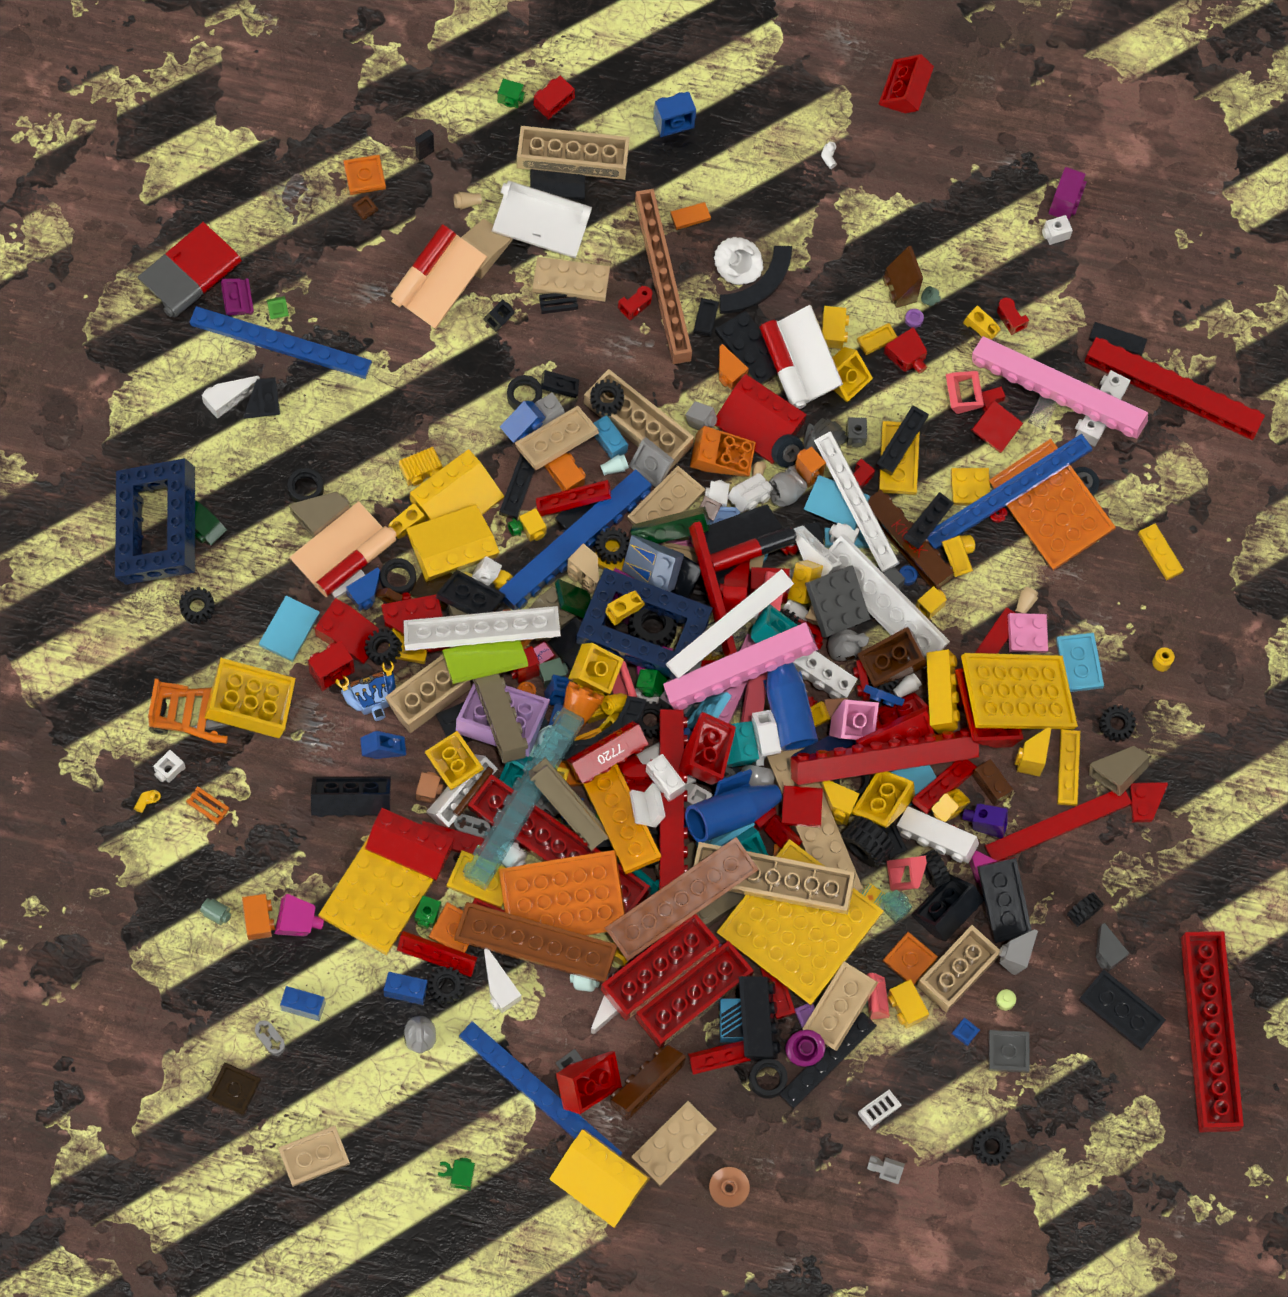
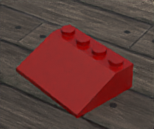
M745 374L716 415L717 421L714 426L723 432L756 442L754 452L771 464H774L775 461L771 455L774 443L783 435H796L805 424L807 414Z
M956 669L955 672L972 741L994 748L1013 747L1023 740L1021 729L975 727L964 669Z

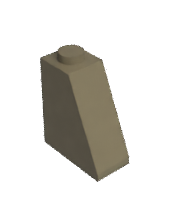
M336 491L293 503L289 508L293 517L314 538L349 509L350 502L344 495L340 496Z
M1132 746L1090 764L1089 776L1118 796H1121L1149 767L1150 756L1144 750Z

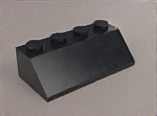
M391 776L312 778L311 815L325 817L327 815H336L338 817L356 815L357 817H364L366 815L378 816L381 808L390 811Z
M740 976L739 986L744 1055L753 1061L778 1059L780 1044L776 1039V1034L779 1032L777 1021L775 1022L777 1004L773 999V994L776 993L775 983L768 977Z

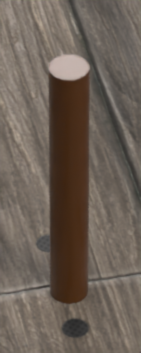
M488 766L455 808L453 814L457 817L461 815L479 789L494 772L491 767Z

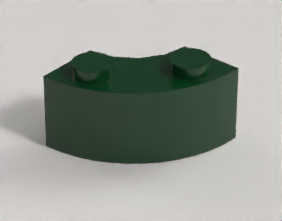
M195 500V538L202 544L212 545L227 529L207 508Z

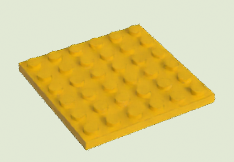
M790 839L776 856L824 866ZM853 888L848 915L745 895L719 928L717 934L726 941L729 940L740 952L809 1005H812L838 972L842 963L849 958L877 922L884 910L855 888Z

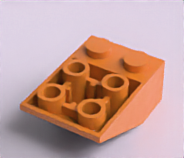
M703 426L695 436L690 467L709 473L749 477L756 442Z

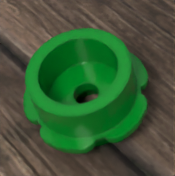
M513 518L511 522L507 523L508 530L513 537L516 535L521 536V531H523L522 523L520 520L516 521Z

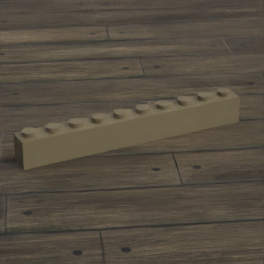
M448 604L449 616L468 615ZM498 673L473 679L502 762L506 763L525 758L528 743L526 738H522L521 734L523 732L520 722H516V710L510 705L511 697L509 692H505L504 678L500 677Z

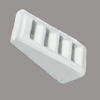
M888 1090L862 1108L858 1115L868 1128L872 1129L902 1105L893 1093ZM887 1096L894 1104L893 1107H891L889 1103L885 1100ZM881 1101L888 1109L886 1112L879 1104ZM876 1106L882 1115L879 1116L873 1107ZM870 1110L876 1119L873 1120L867 1112Z

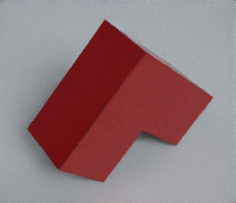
M1002 387L982 392L984 407L982 408L984 412L993 401L1000 403L1005 400L1006 396Z

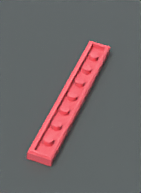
M770 571L766 572L764 583L767 582L776 573ZM783 594L770 603L778 611L781 609ZM767 672L760 674L755 679L748 680L741 722L752 721V713L764 710L766 690L763 680L767 679Z

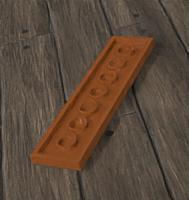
M735 837L606 926L605 929L628 961L759 869L738 838Z
M469 902L465 904L454 937L455 941L601 983L608 980L618 948L616 944Z

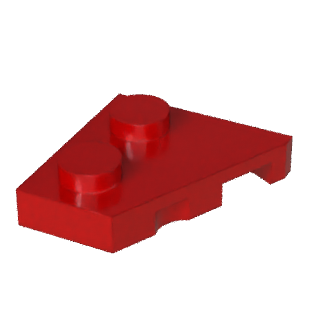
M1132 783L1129 786L1130 800L1132 802V822L1153 821L1168 783Z

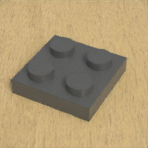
M990 1030L989 1071L1029 1073V1032Z

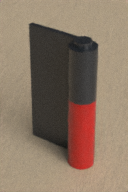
M768 504L710 525L709 531L704 532L715 573L792 545L797 538L794 529H791L789 526L784 528L781 526ZM688 536V538L693 544L692 537Z

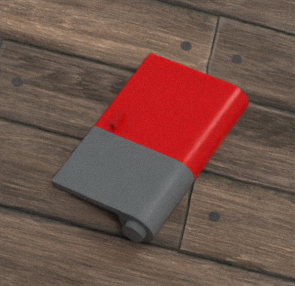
M202 222L142 272L138 279L163 302L164 312L169 317L173 316L176 318L238 266L242 260L235 250L207 224Z

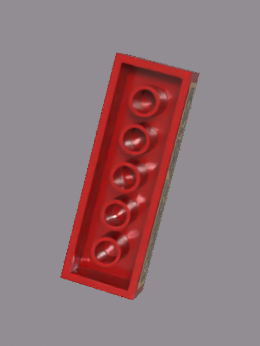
M695 914L664 935L601 984V992L624 1020L627 1021L637 1011L717 950L720 942L698 915Z
M728 940L637 1011L635 1019L659 1048L663 1047L716 1006L720 999L726 998L740 987V976H753L754 970Z

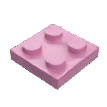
M1008 614L1009 652H1048L1047 614Z

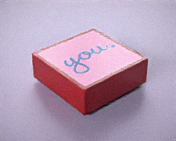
M545 641L533 648L540 664L553 660L556 657Z

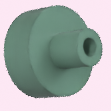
M931 286L926 287L921 296L922 302L929 306L939 303L941 300L939 290Z

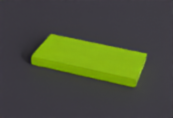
M520 640L462 645L443 650V656L453 684L528 667V661Z

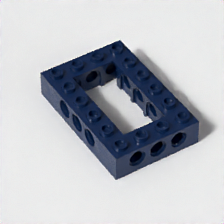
M183 458L116 471L115 577L127 585L195 573V466ZM167 488V550L143 554L142 504H144V500L139 492H154L156 489Z
M604 568L577 633L576 643L580 645L594 643L623 658L626 662L648 670H658L662 675L676 679V676L666 666V663L706 631L712 616L713 607ZM632 591H637L645 603L641 609L644 610L645 608L658 613L659 616L670 617L678 623H686L675 651L604 626L607 604L613 602L615 593L617 592V596L620 598Z

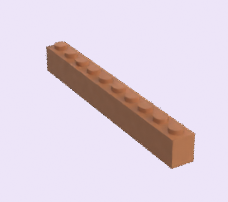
M654 189L636 191L635 205L672 363L690 362L692 349Z

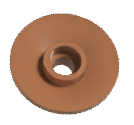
M734 1167L719 1169L713 1174L709 1183V1191L713 1200L720 1206L727 1208L741 1205L748 1197L750 1190L747 1176L741 1170ZM730 1185L733 1188V1190L731 1192H727L725 1190V1187Z

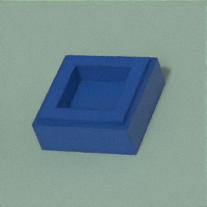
M964 1017L952 1032V1035L968 1046L980 1029Z

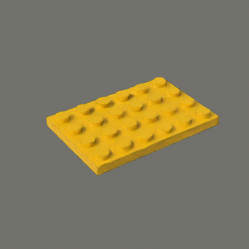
M964 653L961 656L976 728L1075 729L1078 727L1063 656Z
M367 838L318 916L379 952L388 955L420 904L422 896H425L434 882V879L365 850Z

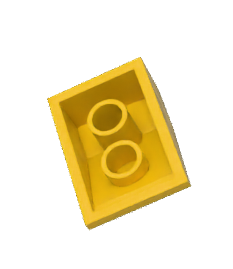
M458 731L425 751L431 764L450 790H453L484 770Z
M888 771L876 773L852 810V814L867 818L887 828L906 810L914 798V782Z

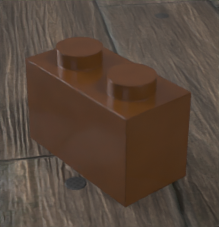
M991 759L974 770L972 777L993 806H997L1011 796L1013 788Z

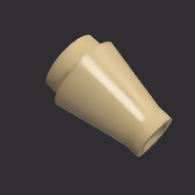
M458 192V194H454L455 208H460V210L481 204L482 202L480 193Z
M1024 587L1020 592L1015 612L1027 614L1037 601L1038 592L1032 588Z

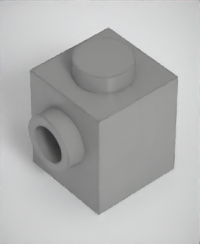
M696 401L685 414L688 425L698 430L703 426L712 428L717 421L713 407Z

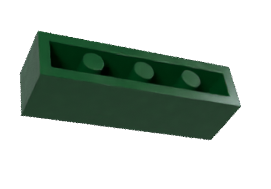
M704 506L633 524L630 532L631 535H636L659 544L691 536L689 527L695 522H701L703 531L707 532L710 528V520Z

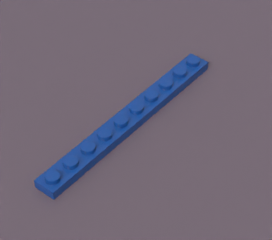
M197 306L190 320L191 326L363 379L367 378L372 365V360Z
M1083 434L1078 435L936 526L927 538L929 544L933 549L941 548L943 546L942 541L961 535L1091 452V445Z
M473 1021L459 1035L463 1042L571 1137L576 1139L581 1130L586 1129L620 1156L622 1155L618 1148L578 1113L563 1109L561 1098Z

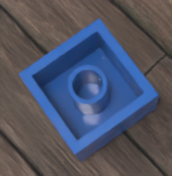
M689 91L685 93L679 92L674 96L662 97L655 101L653 120L660 137L695 127L696 107Z

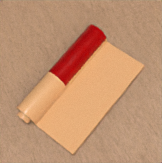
M442 224L390 295L393 298L391 302L399 308L403 305L436 329L485 262L487 256Z
M358 501L289 558L325 597H328L396 541V532L391 527H382Z

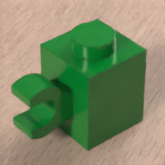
M460 1158L454 1161V1167L451 1168L449 1163L442 1161L440 1166L446 1167L447 1171L445 1173L438 1172V1177L451 1178V1188L471 1191L475 1163H472L471 1159Z

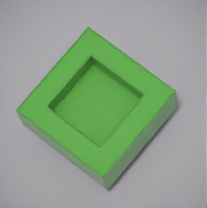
M285 296L267 300L270 319L289 316Z

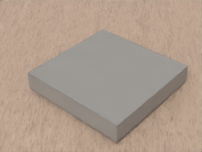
M645 437L641 441L629 467L633 470L636 469L656 488L665 479L675 460Z

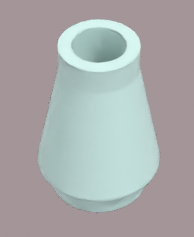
M618 454L600 465L604 476L626 472L625 470L629 468L624 454Z

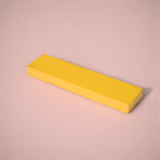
M1064 729L1060 731L1058 805L1077 806L1080 731Z

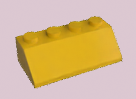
M949 649L926 652L930 726L938 734H942L944 731L953 732L958 728V721H960V713L957 710L959 695L956 691L958 681L955 673L957 658Z

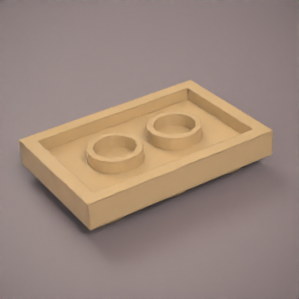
M336 1126L278 1148L292 1187L350 1164Z

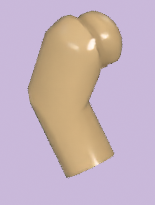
M763 461L756 462L753 465L752 476L758 473L763 476L766 469V464Z

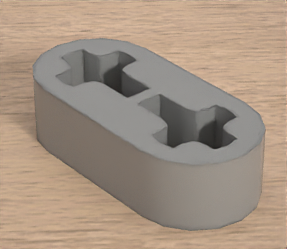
M461 814L454 821V828L457 831L482 838H487L490 834V825L485 820ZM462 820H465L466 824L469 826H464L463 828H460L459 823H461ZM481 825L485 826V830H487L483 831L482 834H480L478 832V829H476L480 828Z
M265 1020L258 1022L255 1026V1033L258 1039L271 1055H281L285 1050V1042L270 1022ZM260 1027H269L267 1030L270 1036L267 1037L264 1033L260 1034ZM273 1039L275 1043L280 1042V1049L277 1050L276 1048H274L272 1050L271 1048L273 1046L270 1040Z

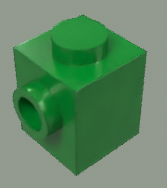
M503 78L497 93V102L510 108H518L520 102L523 103L526 96L524 84Z
M640 669L636 687L644 696L661 697L665 689L663 684L666 683L667 679L658 670Z
M422 896L415 914V923L424 929L433 928L442 907L441 901Z

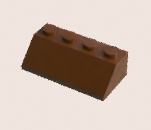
M667 1045L665 1048L660 1047L654 1053L655 1058L649 1062L647 1060L639 1068L641 1071L636 1076L632 1074L625 1081L627 1085L622 1090L618 1088L611 1095L610 1104L628 1121L684 1067L686 1056L670 1045Z

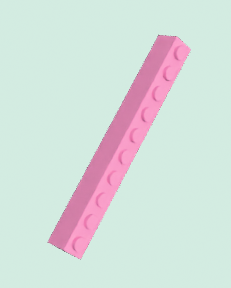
M984 336L972 352V362L977 367L988 369L994 375L1003 376L1008 381L1018 383L1029 391L1033 390L1044 398H1050L1061 406L1072 408L1078 414L1087 415L1093 421H1100L1111 429H1117L1128 437L1137 439L1148 422V412Z

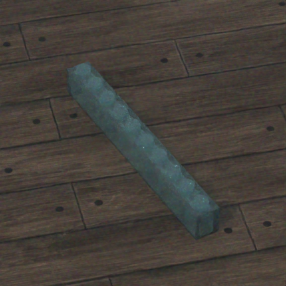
M564 707L554 715L552 720L554 723L551 728L548 727L545 730L542 744H538L535 747L533 759L531 762L527 761L523 768V776L521 778L518 777L513 785L514 791L511 795L508 794L503 802L504 808L501 812L498 811L493 819L494 825L491 829L488 828L483 836L485 840L473 852L475 857L463 869L464 878L483 890L487 889L543 794L534 784V781L530 780L529 770L542 761L544 757L557 770L584 724V718Z

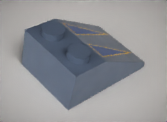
M632 535L622 571L639 581L670 592L675 589L684 554Z

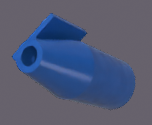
M793 662L781 665L774 671H767V679L763 680L769 707L776 721L781 750H797L817 743L818 737L801 671H797Z
M751 769L738 772L728 778L725 777L718 781L713 797L689 805L686 808L685 820L688 830L696 841L704 843L753 824L782 801L779 787L775 784L751 786L749 784L752 775Z

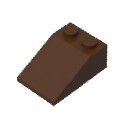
M908 246L886 268L885 275L883 276L884 284L890 290V300L894 302L896 308L917 303L923 275L912 246Z
M909 627L898 631L857 654L873 687L913 674L927 666V659Z

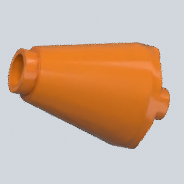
M569 681L565 692L560 732L574 738L575 734L578 735L600 707L605 696L594 692L593 689L586 686L579 688L580 685Z

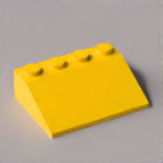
M469 449L410 492V502L416 504L427 521L477 504L483 515L505 497L482 463Z
M477 504L406 528L426 582L453 573L456 569L462 570L479 564L486 556L490 559L496 558L500 553L494 536Z
M220 658L207 704L205 719L280 739L286 727L296 678Z
M586 1129L581 1130L550 1177L552 1182L614 1228L650 1179L649 1176Z

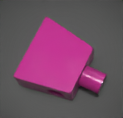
M285 894L281 898L274 934L307 936L312 928L321 930L324 920L314 916L315 905L290 894Z

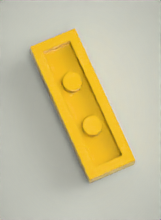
M1156 523L1139 531L1138 535L1166 581L1183 573L1184 569Z

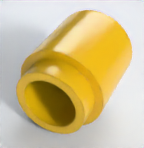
M1160 648L1152 660L1153 667L1157 671H1167L1175 658L1173 651L1169 648Z
M617 693L605 696L601 704L604 713L607 715L621 713L626 703L627 695Z

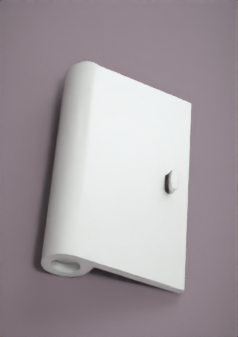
M509 180L507 183H503L501 193L504 195L492 232L576 259L592 207Z

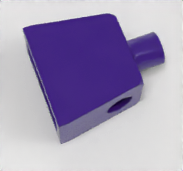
M977 804L975 811L970 809L964 810L962 820L972 822L974 831L1001 839L1005 836L1008 825V809Z

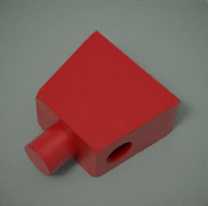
M914 327L885 345L884 354L904 372L914 368L918 374H921L927 369L923 362L926 359L927 349Z

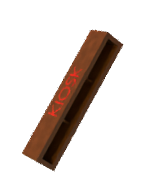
M882 490L872 495L868 503L886 538L905 560L917 570V573L930 588L934 586L938 590L952 580L954 574L952 566L948 562L945 563L939 551L929 545L928 539L917 549L903 538L914 523L906 519L902 509L892 503L891 497L887 493L884 494Z

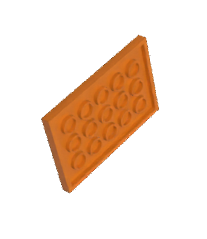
M1049 439L989 480L993 489L999 487L1057 450L1058 447L1052 439ZM1071 465L1006 505L1053 571L1116 529Z
M616 850L499 869L505 913L586 936L607 932L605 927L625 914Z

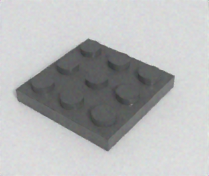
M853 565L805 583L822 637H828L870 620Z

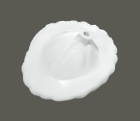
M741 237L727 238L721 242L715 251V266L725 281L741 285L754 282L761 276L763 259L761 252L753 242Z

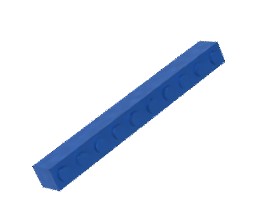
M635 469L611 490V499L599 501L498 590L505 594L503 602L511 610H521L524 608L532 596L536 597L542 591L541 588L543 586L551 584L559 572L563 573L567 570L568 558L583 543L588 548H592L602 530L605 532V528L608 527L610 530L612 525H617L623 520L624 515L628 511L631 513L637 507V503L644 500L651 493V483Z

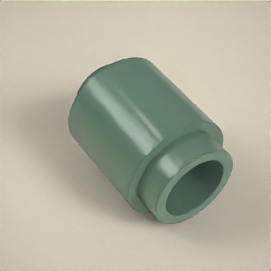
M207 898L200 909L204 917L219 925L227 923L231 917L230 908L215 899Z

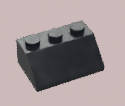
M951 874L949 875L950 881L938 886L911 914L930 934L945 942L984 902L975 885Z

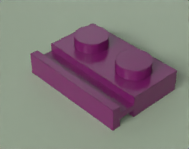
M222 279L221 287L226 315H253L254 309L249 279Z

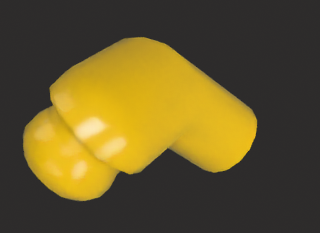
M157 790L143 792L134 810L143 813L147 804L160 800V792Z

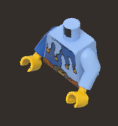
M390 661L391 668L389 669L384 668V662L382 663L384 672L350 683L345 676H343L345 683L342 685L336 679V684L342 688L341 692L346 703L356 711H361L363 715L372 713L375 721L386 717L383 709L389 707V704L385 697L396 688L394 673H392L394 669L392 661Z

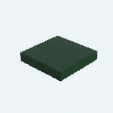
M558 579L555 582L560 609L584 619L591 602L590 594L582 588Z

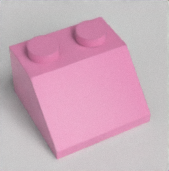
M844 699L831 717L829 736L857 740L876 730L879 703Z

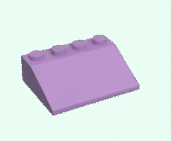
M473 683L456 719V731L460 735L497 746ZM506 685L504 689L505 692L510 694V705L516 710V722H520L522 727V738H526L528 743L526 756L529 757L550 699Z

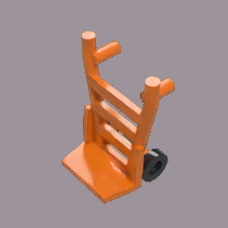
M155 679L148 714L150 732L165 735L168 734V730L182 731L213 743L227 744L228 736L218 735L217 731H212L211 733L205 731L207 721L205 713L212 687L188 689V686L165 683ZM195 696H203L197 728L190 726ZM179 697H187L183 720L180 723L175 721ZM166 699H170L167 718H165L167 708Z

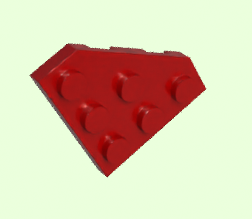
M437 594L381 604L385 625L395 629L404 636V620L443 617L439 599L436 598ZM439 647L435 649L429 648L425 650L432 653L449 649V647Z

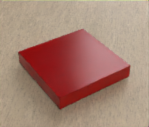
M993 401L971 431L999 453H1002L1023 423L996 401Z
M784 785L781 825L821 828L823 788Z

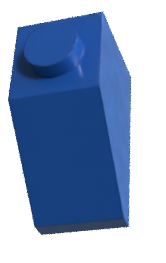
M378 567L346 586V593L358 611L369 609L376 600L375 595L380 583V569Z
M374 731L360 738L362 756L381 759L406 755L404 736Z

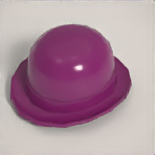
M806 1029L796 1032L789 1038L786 1045L787 1057L797 1066H812L821 1060L825 1052L823 1038L813 1030Z

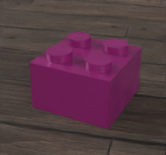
M1068 167L1064 168L1051 204L1050 215L1056 217L1066 215L1068 221L1071 215L1075 216L1087 181H1084L1085 173Z

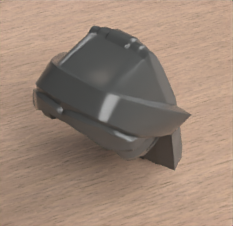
M821 418L815 425L809 423L803 440L804 449L807 450L812 446L822 457L814 440L831 431L841 448L840 445L847 441L846 432L835 421L832 422L829 419Z

